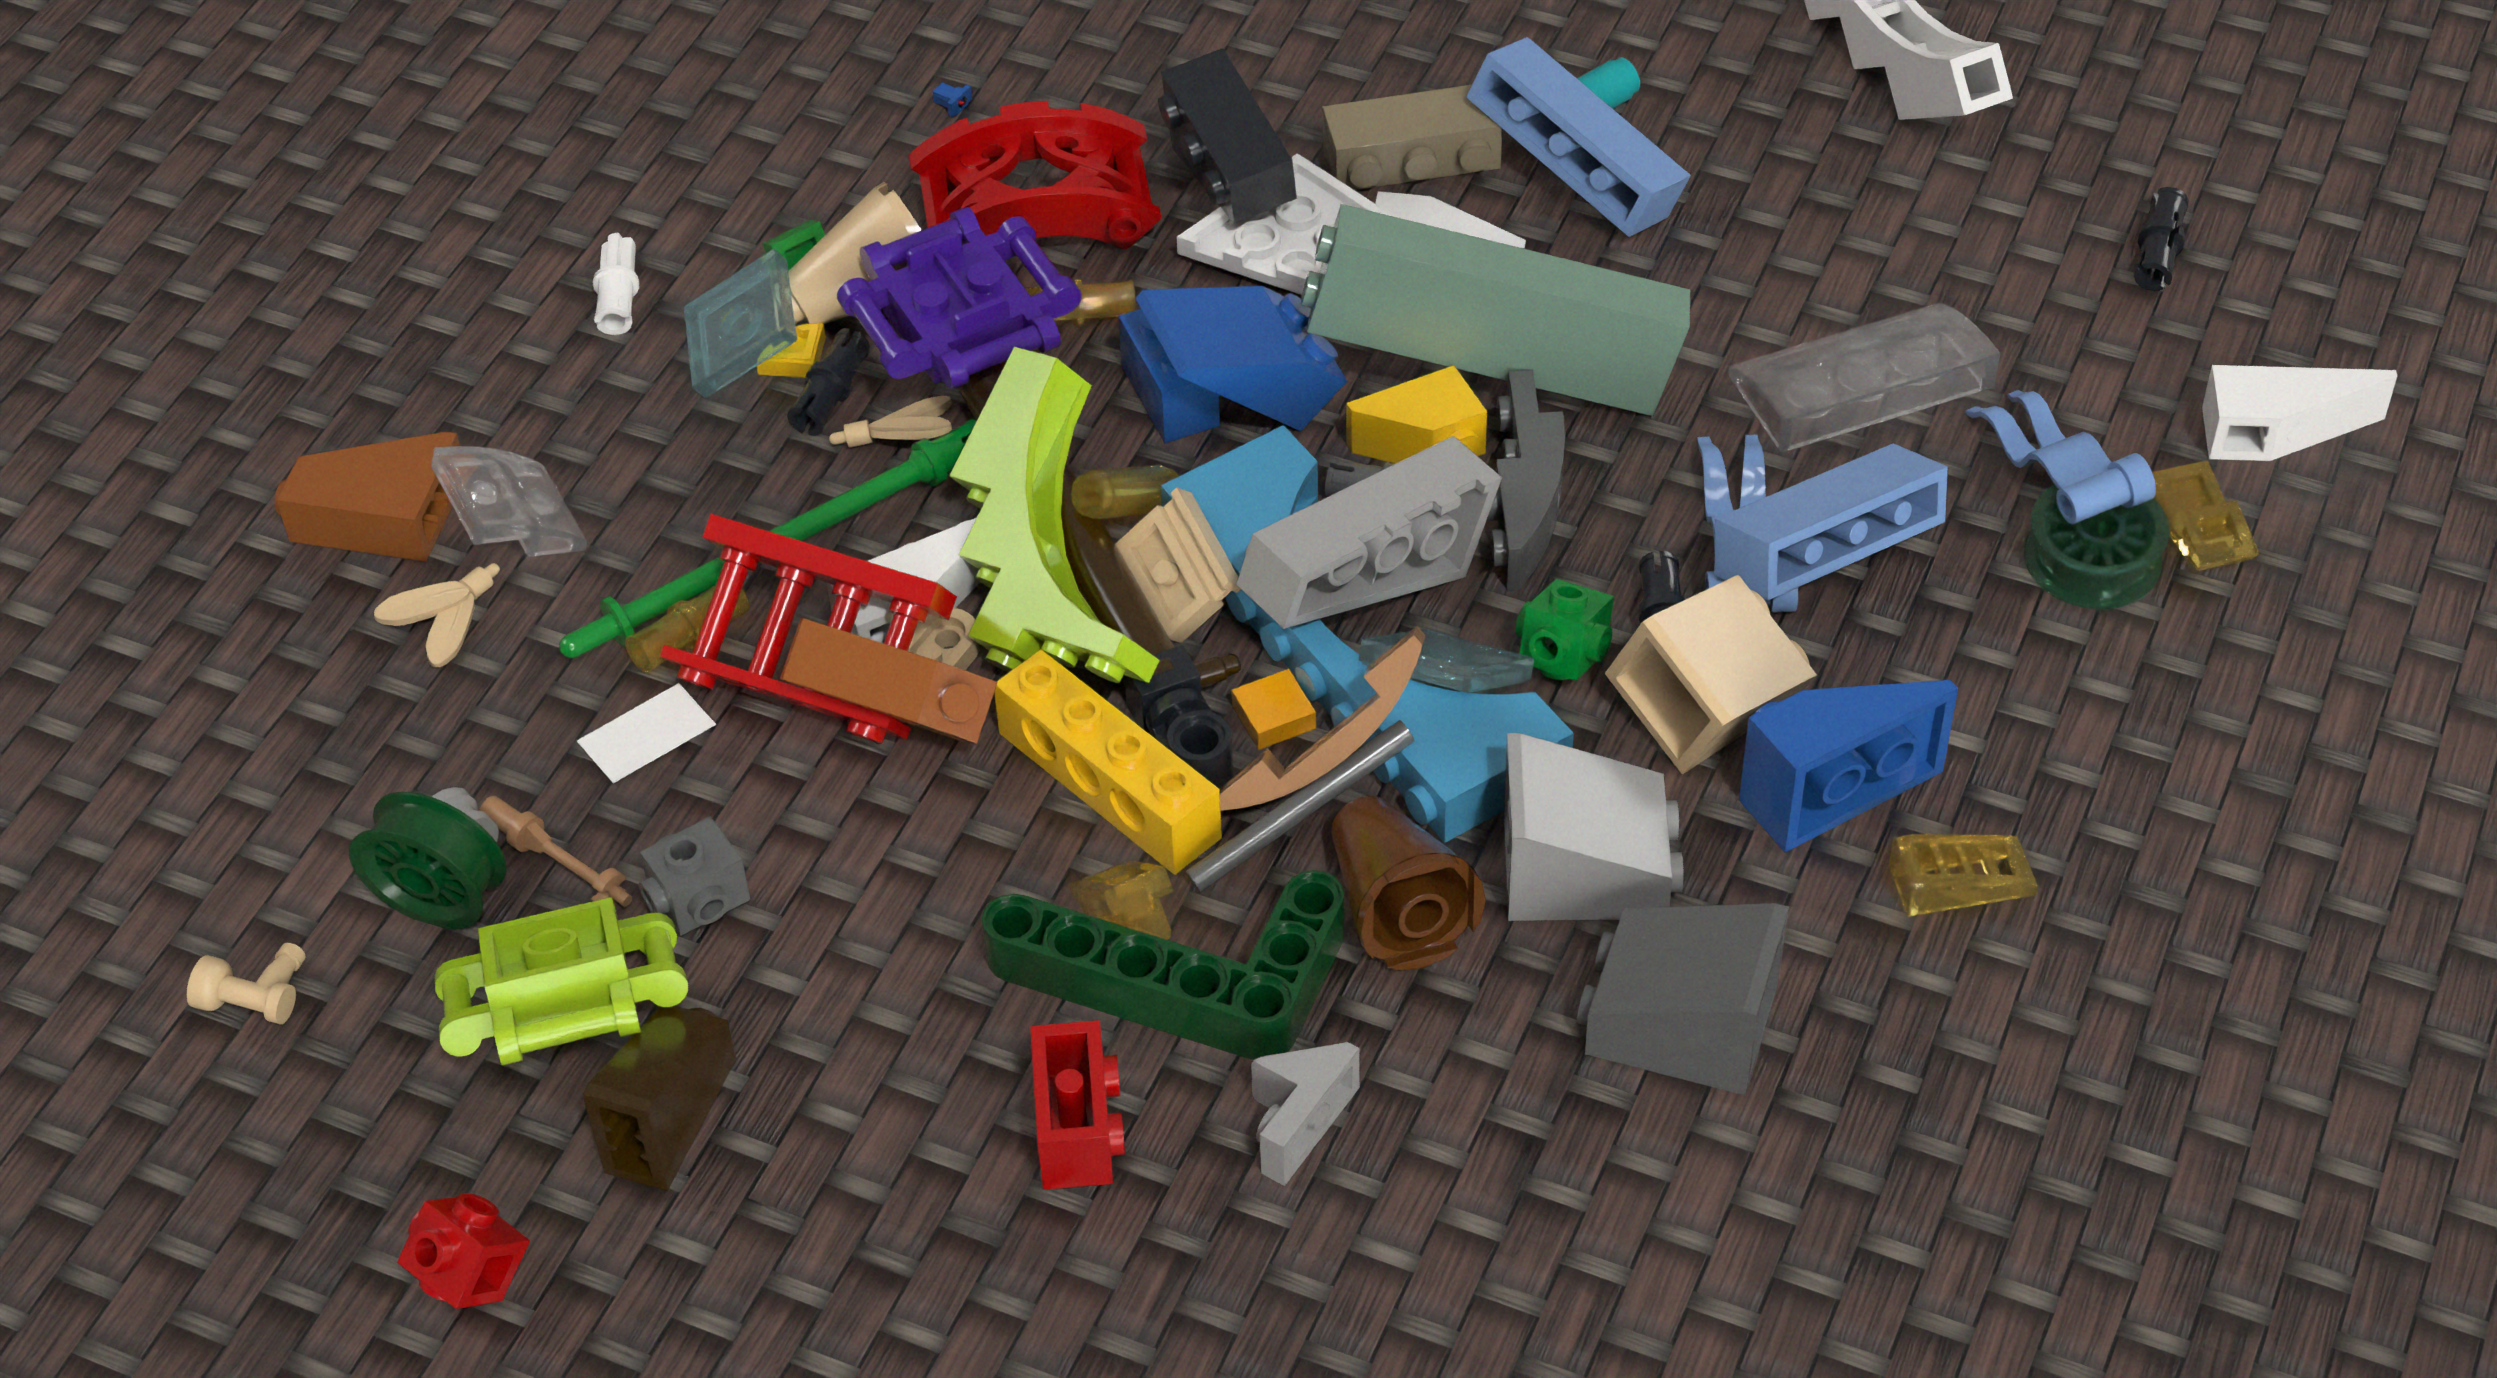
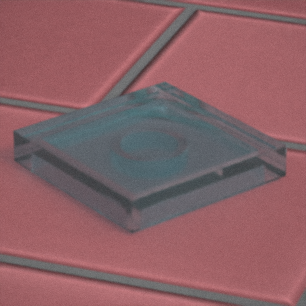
M775 249L764 254L684 306L692 388L706 398L797 340L787 260Z
M1421 629L1426 636L1411 678L1466 693L1523 683L1531 679L1534 664L1533 657L1432 630ZM1410 631L1362 638L1358 661H1362V664L1369 666Z

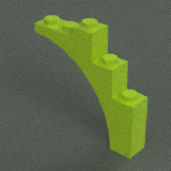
M1014 347L949 475L970 491L966 498L967 501L981 509L958 555L978 568L979 571L975 578L991 588L968 636L989 650L985 658L986 661L1008 673L1042 649L1058 663L1070 668H1075L1078 660L1086 662L1085 667L1088 670L1115 683H1120L1123 675L1149 683L1160 660L1124 634L1105 626L1099 621L1078 589L1065 551L1061 519L1064 469L1074 428L1092 385L1058 358Z

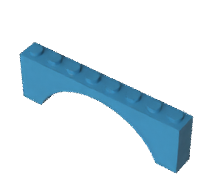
M1283 425L1162 484V507L1173 498L1170 493L1176 487L1192 492L1239 577L1245 559L1246 548L1251 541L1253 533L1318 502V461ZM1242 589L1238 593L1231 591L1226 596L1228 606L1236 619L1242 623L1247 621L1260 635L1262 644L1269 656L1277 662L1282 660L1295 675L1306 697L1310 701L1318 700L1331 715L1334 726H1337L1376 694V691L1363 677L1367 666L1372 662L1343 643L1320 619L1283 629ZM1409 680L1394 708L1375 732L1360 746L1362 747L1399 720L1405 724L1415 741L1373 770V772L1382 782H1390L1405 799L1409 812L1419 824H1428L1439 838L1446 843L1504 811L1507 733H1522L1573 748L1574 733L1536 692L1476 694L1442 689Z

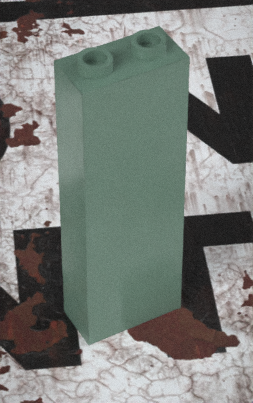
M1340 204L1334 227L1322 226L1315 253V261L1322 262L1319 273L1308 271L1300 304L1310 308L1308 333L1448 367L1454 365L1456 369L1508 381L1509 371L1533 370L1535 388L1653 416L1690 328V289Z

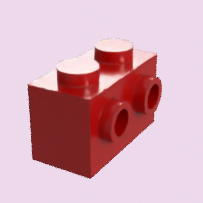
M1100 1020L1030 1026L1037 1143L1043 1190L1113 1184L1111 1156L1125 1155L1122 1112L1108 1114L1107 1098L1120 1097L1117 1055L1103 1056Z

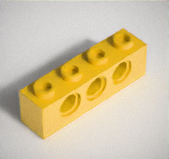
M1042 649L997 681L994 694L999 734L1171 873L1176 875L1222 839L1220 789Z

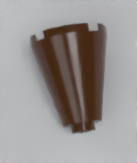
M1364 796L1346 804L1338 812L1333 821L1331 832L1357 936L1365 951L1373 959L1376 957L1384 960L1389 968L1399 971L1425 968L1448 958L1459 949L1454 941L1468 926L1474 932L1482 919L1486 897L1482 880L1473 867L1380 797Z

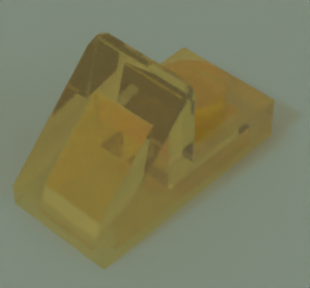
M1127 860L1069 884L1073 896L1084 914L1166 940L1171 937V929L1159 899L1174 892L1165 866Z

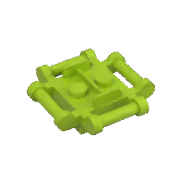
M612 897L478 928L481 953L449 960L439 966L434 975L435 991L444 1004L445 1017L439 1025V1037L442 1048L450 1055L457 1057L467 1056L479 1048L482 1039L495 1037L502 1066L523 1061V1053L619 1031L620 1037L640 1033L641 1029L635 1006L636 1002L650 999L658 1006L672 1007L679 1004L688 992L686 974L683 968L676 963L673 951L677 942V933L672 919L658 912L618 921ZM640 949L647 956L648 965L628 969L625 953ZM485 986L489 1003L472 1006L471 998L476 988Z

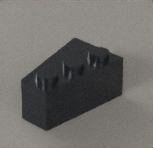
M1223 48L1161 72L1164 96L1158 98V106L1161 116L1170 130L1172 149L1204 186L1212 203L1215 206L1219 204L1233 223L1297 199L1293 160Z

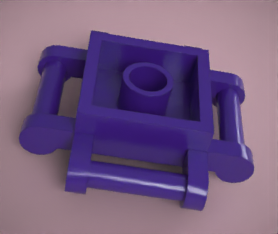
M965 207L952 212L950 220L884 245L876 241L861 247V261L871 281L867 282L863 278H853L846 281L837 292V300L846 314L858 319L881 352L880 362L889 376L894 379H902L925 370L935 384L943 381L949 389H954L968 383L970 375L1007 361L1014 347L1029 351L1038 349L1042 353L1059 347L1061 345L1060 334L1053 319L1073 311L1079 305L1082 294L1073 280L1067 276H1061L1035 241V230L1024 217H1011L999 227L996 233L985 236L973 211L969 207ZM1017 256L1043 291L1030 296L1005 263V260ZM907 262V267L897 271L894 270V266ZM881 308L884 309V313L887 315V317H888L889 320L892 322V324L894 325V327L896 328V330L899 332V334L901 335V337H902L903 339H900V337L897 335V333L895 332V330L893 329V327L890 325V323L888 322V320L885 318V316H884L883 313L881 312V310H880Z

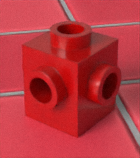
M462 1193L458 1197L424 1202L422 1208L416 1213L409 1225V1237L397 1263L420 1280L419 1286L426 1294L449 1303L455 1309L501 1302L529 1245L530 1239L498 1216L499 1210L491 1201L476 1194Z

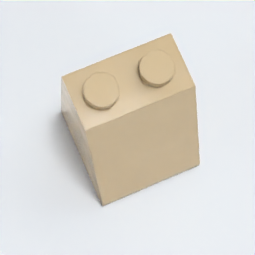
M1739 575L1644 620L1605 672V675L1682 775L1745 734L1748 728L1749 717L1754 715L1762 706L1772 701L1780 702L1805 690L1817 676L1810 667L1808 657L1801 646L1795 641L1789 640L1771 617L1765 600L1757 592L1750 590Z

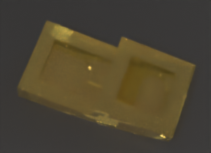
M2208 460L2152 472L2156 484V494L2152 502L2170 536L2197 571L2256 559L2259 551L2237 500L2225 501Z

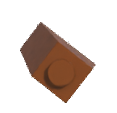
M440 432L299 456L287 480H282L279 483L275 494V510L282 517L289 542L427 562L468 475L457 433Z

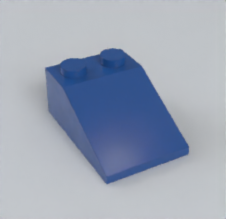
M1264 286L1142 290L1135 298L1179 377L1299 431H1302L1347 382L1334 360L1338 356L1336 349L1325 337L1307 332L1310 308L1301 306V298L1292 293H1288L1284 297Z
M1951 680L1812 689L1802 690L1780 702L1772 701L1765 704L1754 715L1750 716L1748 720L1739 801L1784 852H1787L1942 773L1944 769L1958 687Z

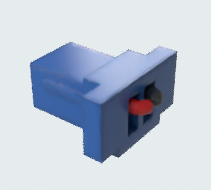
M942 82L932 91L933 101L948 108V115L951 117L958 115L969 105L968 102L972 100L971 86L967 84L963 88L959 86L954 88Z

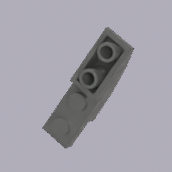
M1533 370L1509 371L1508 396L1497 397L1499 432H1510L1511 439L1503 440V459H1497L1496 473L1502 479L1487 521H1498L1499 529L1491 530L1493 567L1504 566L1507 591L1520 590L1535 571L1551 540L1561 504L1565 446L1563 411L1539 413Z

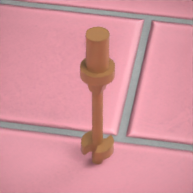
M490 796L482 803L479 811H484L497 823L498 829L506 834L507 843L520 852L528 850L538 853L544 852L590 883L598 891L596 895L590 898L592 901L612 897L614 905L617 903L624 907L630 905L632 896L620 887V884L627 877L615 868H609L601 874L597 873L551 841V837L544 831L543 820L530 811L520 813L497 796Z

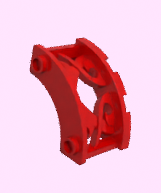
M1048 101L1023 102L999 107L1000 115L970 124L968 117L959 120L940 130L908 154L911 170L920 176L928 228L950 220V214L957 211L960 207L961 209L969 207L975 214L980 229L985 236L996 233L999 227L1009 218L1020 216L1024 217L1035 230L1036 238L1050 236L1086 237L1100 240L1122 249H1128L1162 218L1160 208L1152 204L1140 149V146L1147 141L1145 126L1126 115L1110 109L1080 103L1079 110L1049 108ZM1045 159L1053 166L1070 172L1068 176L1052 186L1026 190L999 182L1012 172L1020 161Z

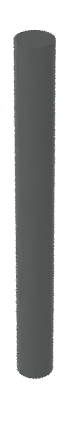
M1401 720L1397 721L1353 752L1331 771L1299 790L1185 871L1201 893L1415 741L1412 734Z

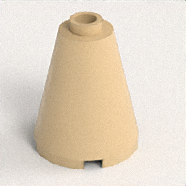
M883 182L874 187L780 279L785 290L777 294V298L795 325L802 320L806 324H827L847 317L849 315L845 313L837 300L839 288L846 281L853 278H863L867 282L871 281L862 264L860 248L876 241L884 245L919 232L921 229L894 190L888 192L887 183ZM907 262L894 266V270L897 271L907 267Z

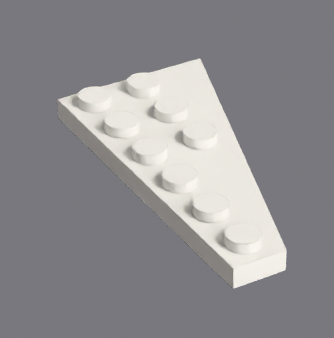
M1297 153L1292 157L1297 199L1237 223H1233L1224 210L1219 207L1177 236V254L1302 295L1308 271L1319 273L1322 262L1315 261V253L1322 226L1334 227L1340 204L1389 216L1393 215Z

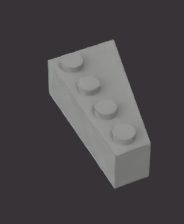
M1452 436L1253 533L1251 541L1246 548L1245 559L1236 585L1285 629L1465 578L1502 477L1457 438Z

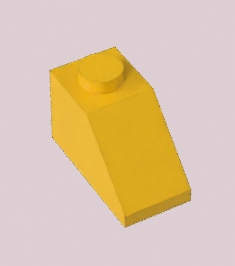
M1454 365L1346 403V445L1351 453L1396 464L1452 436L1457 438L1476 456L1486 453L1487 410Z

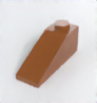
M800 618L780 677L781 680L891 716L897 720L958 741L970 743L978 742L998 683L940 661L805 618Z

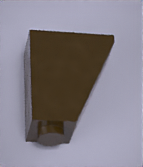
M660 1007L640 1028L641 1032L634 1034L586 1086L582 1095L604 1173L661 1190H669L736 1061L728 1020L719 1018L713 1012L703 1008Z

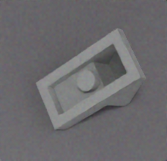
M1349 1042L1264 1056L1255 1059L1251 1063L1253 1097L1257 1102L1269 1108L1262 1118L1256 1134V1139L1260 1142L1261 1174L1285 1186L1360 1088L1359 1048Z

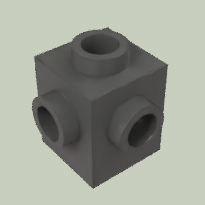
M711 816L676 834L663 837L656 844L640 852L646 877L645 880L638 884L641 895L651 913L659 912L672 919L675 929L680 936L701 925L715 922L726 912L751 900L743 860Z

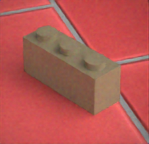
M1472 85L1322 106L1323 151L1330 173L1353 190L1500 169L1502 128L1466 98Z

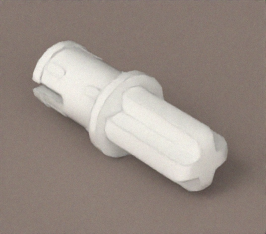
M619 233L610 234L608 242L602 245L600 269L593 278V287L598 294L594 322L597 323V328L600 331L610 335H620L626 333L631 328L632 299L639 289V279L634 272L636 244L631 237L622 238Z

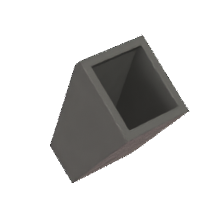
M1768 903L1624 908L1616 933L1604 932L1595 961V971L1602 973L1598 986L1587 984L1581 997L1577 1024L1587 1027L1585 1054L1746 1096L1778 989L1789 906Z

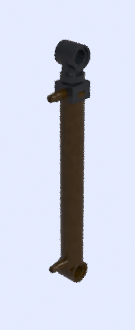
M1038 349L1033 350V352L1041 353ZM1007 361L970 375L968 383L957 387L976 421ZM1066 461L1063 476L1061 519L1066 556L1078 589L1101 623L1124 634L1160 660L1149 683L1123 675L1121 680L1126 687L1127 707L1138 726L1220 789L1234 777L1232 732L1229 723L1222 716L1212 712L1202 695V688L1224 681L1228 676L1239 673L1241 670L1240 660L1237 655L1232 653L1224 657L1216 656L1194 664L1184 645L1174 646L1069 462Z

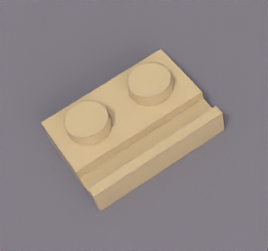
M1176 487L1170 493L1173 498L1164 507L1157 505L1116 543V546L1170 639L1182 643L1224 605L1222 601L1224 597L1231 591L1238 593L1241 588L1236 585L1239 578L1192 492Z

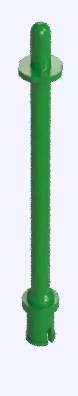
M970 419L964 425L933 441L926 438L912 444L907 461L769 532L804 541L918 481L934 487L947 480V473L952 471L977 421ZM718 557L624 606H621L611 596L605 597L600 600L603 616L564 636L559 643L561 653L567 658H577L614 638L625 649L634 646L636 638L633 628L715 587L724 561Z

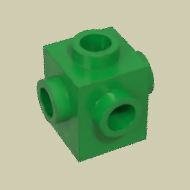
M1560 579L1554 580L1535 599L1527 601L1520 610L1515 629L1516 636L1522 638L1518 663L1540 669L1543 675L1552 679H1572L1577 681L1595 662H1602L1608 653L1613 633L1610 623L1614 596Z

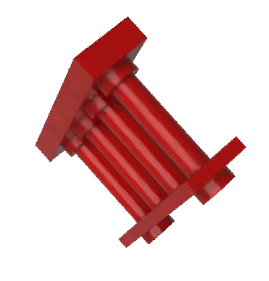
M710 514L702 537L722 549L719 559L724 561V565L692 653L663 645L660 657L680 667L677 678L712 690L717 679L849 721L846 732L882 744L886 733L907 740L911 728L897 719L807 688L803 689L772 679L803 590L804 588L811 589L814 579L834 585L832 594L837 596L827 626L849 633L852 632L860 606H868L870 597L891 602L888 611L894 615L883 644L905 651L909 650L917 624H924L928 614L949 620L957 596L937 582ZM758 562L777 567L775 576L780 579L749 669L746 671L716 660L748 570L755 571Z

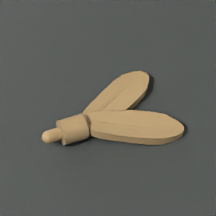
M949 396L926 398L870 424L868 420L844 424V431L832 433L829 441L833 445L847 442L848 447L851 448L873 443V438L920 440L945 435L952 430L949 420L938 416L950 408L952 405L951 398Z
M491 563L485 569L478 566L459 582L448 581L398 593L378 605L374 611V618L377 622L384 625L400 626L436 616L426 641V652L431 666L442 667L455 658L461 649L471 623L475 600L493 586L492 578L499 573L500 568L495 563Z

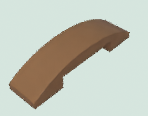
M1416 626L1367 666L1363 677L1376 691V694L1284 768L1271 751L1266 749L1220 788L1221 811L1245 808L1285 796L1325 775L1356 751L1382 724L1405 690L1416 667L1426 636L1421 629Z

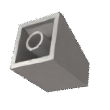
M1507 733L1503 820L1508 921L1620 920L1624 908L1670 907L1671 893L1683 891L1682 852H1670L1669 840H1678L1679 810L1677 800H1666L1664 774L1522 733Z

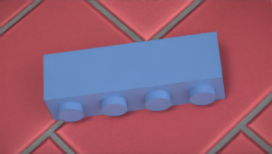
M1528 37L1488 53L1466 98L1628 237L1668 218L1691 176Z
M1893 443L1715 518L1714 575L1724 580L1739 575L1750 590L1757 592L1763 599L1770 600L1945 522L1948 466Z

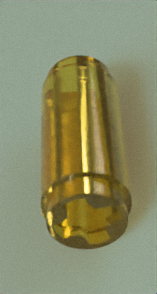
M1162 465L1090 470L1080 475L1074 481L1071 491L1072 502L1075 509L1081 515L1093 519L1147 515L1157 505L1162 506L1161 485L1179 477V475L1173 469Z

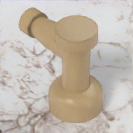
M284 943L276 953L275 960L266 967L256 982L234 977L231 966L225 960L205 955L199 959L191 972L187 986V1002L190 1007L204 1011H214L226 1002L263 1012L267 1021L284 1024L290 1017L296 1000L295 987L288 983L293 972L297 971L306 958L305 953L299 946L293 943Z

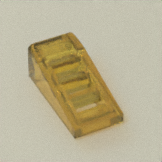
M1913 834L1893 838L1888 865L1908 917L2037 895L2038 886L2018 836ZM2007 858L2013 875H2001L1995 860ZM1981 862L1986 875H1977L1972 864ZM1958 866L1960 874H1951L1949 868ZM1935 870V873H1936V874H1926V871Z

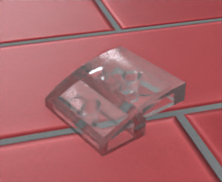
M469 446L434 448L431 467L474 545L519 540L528 557L585 551L587 540L543 464L513 452L493 448Z

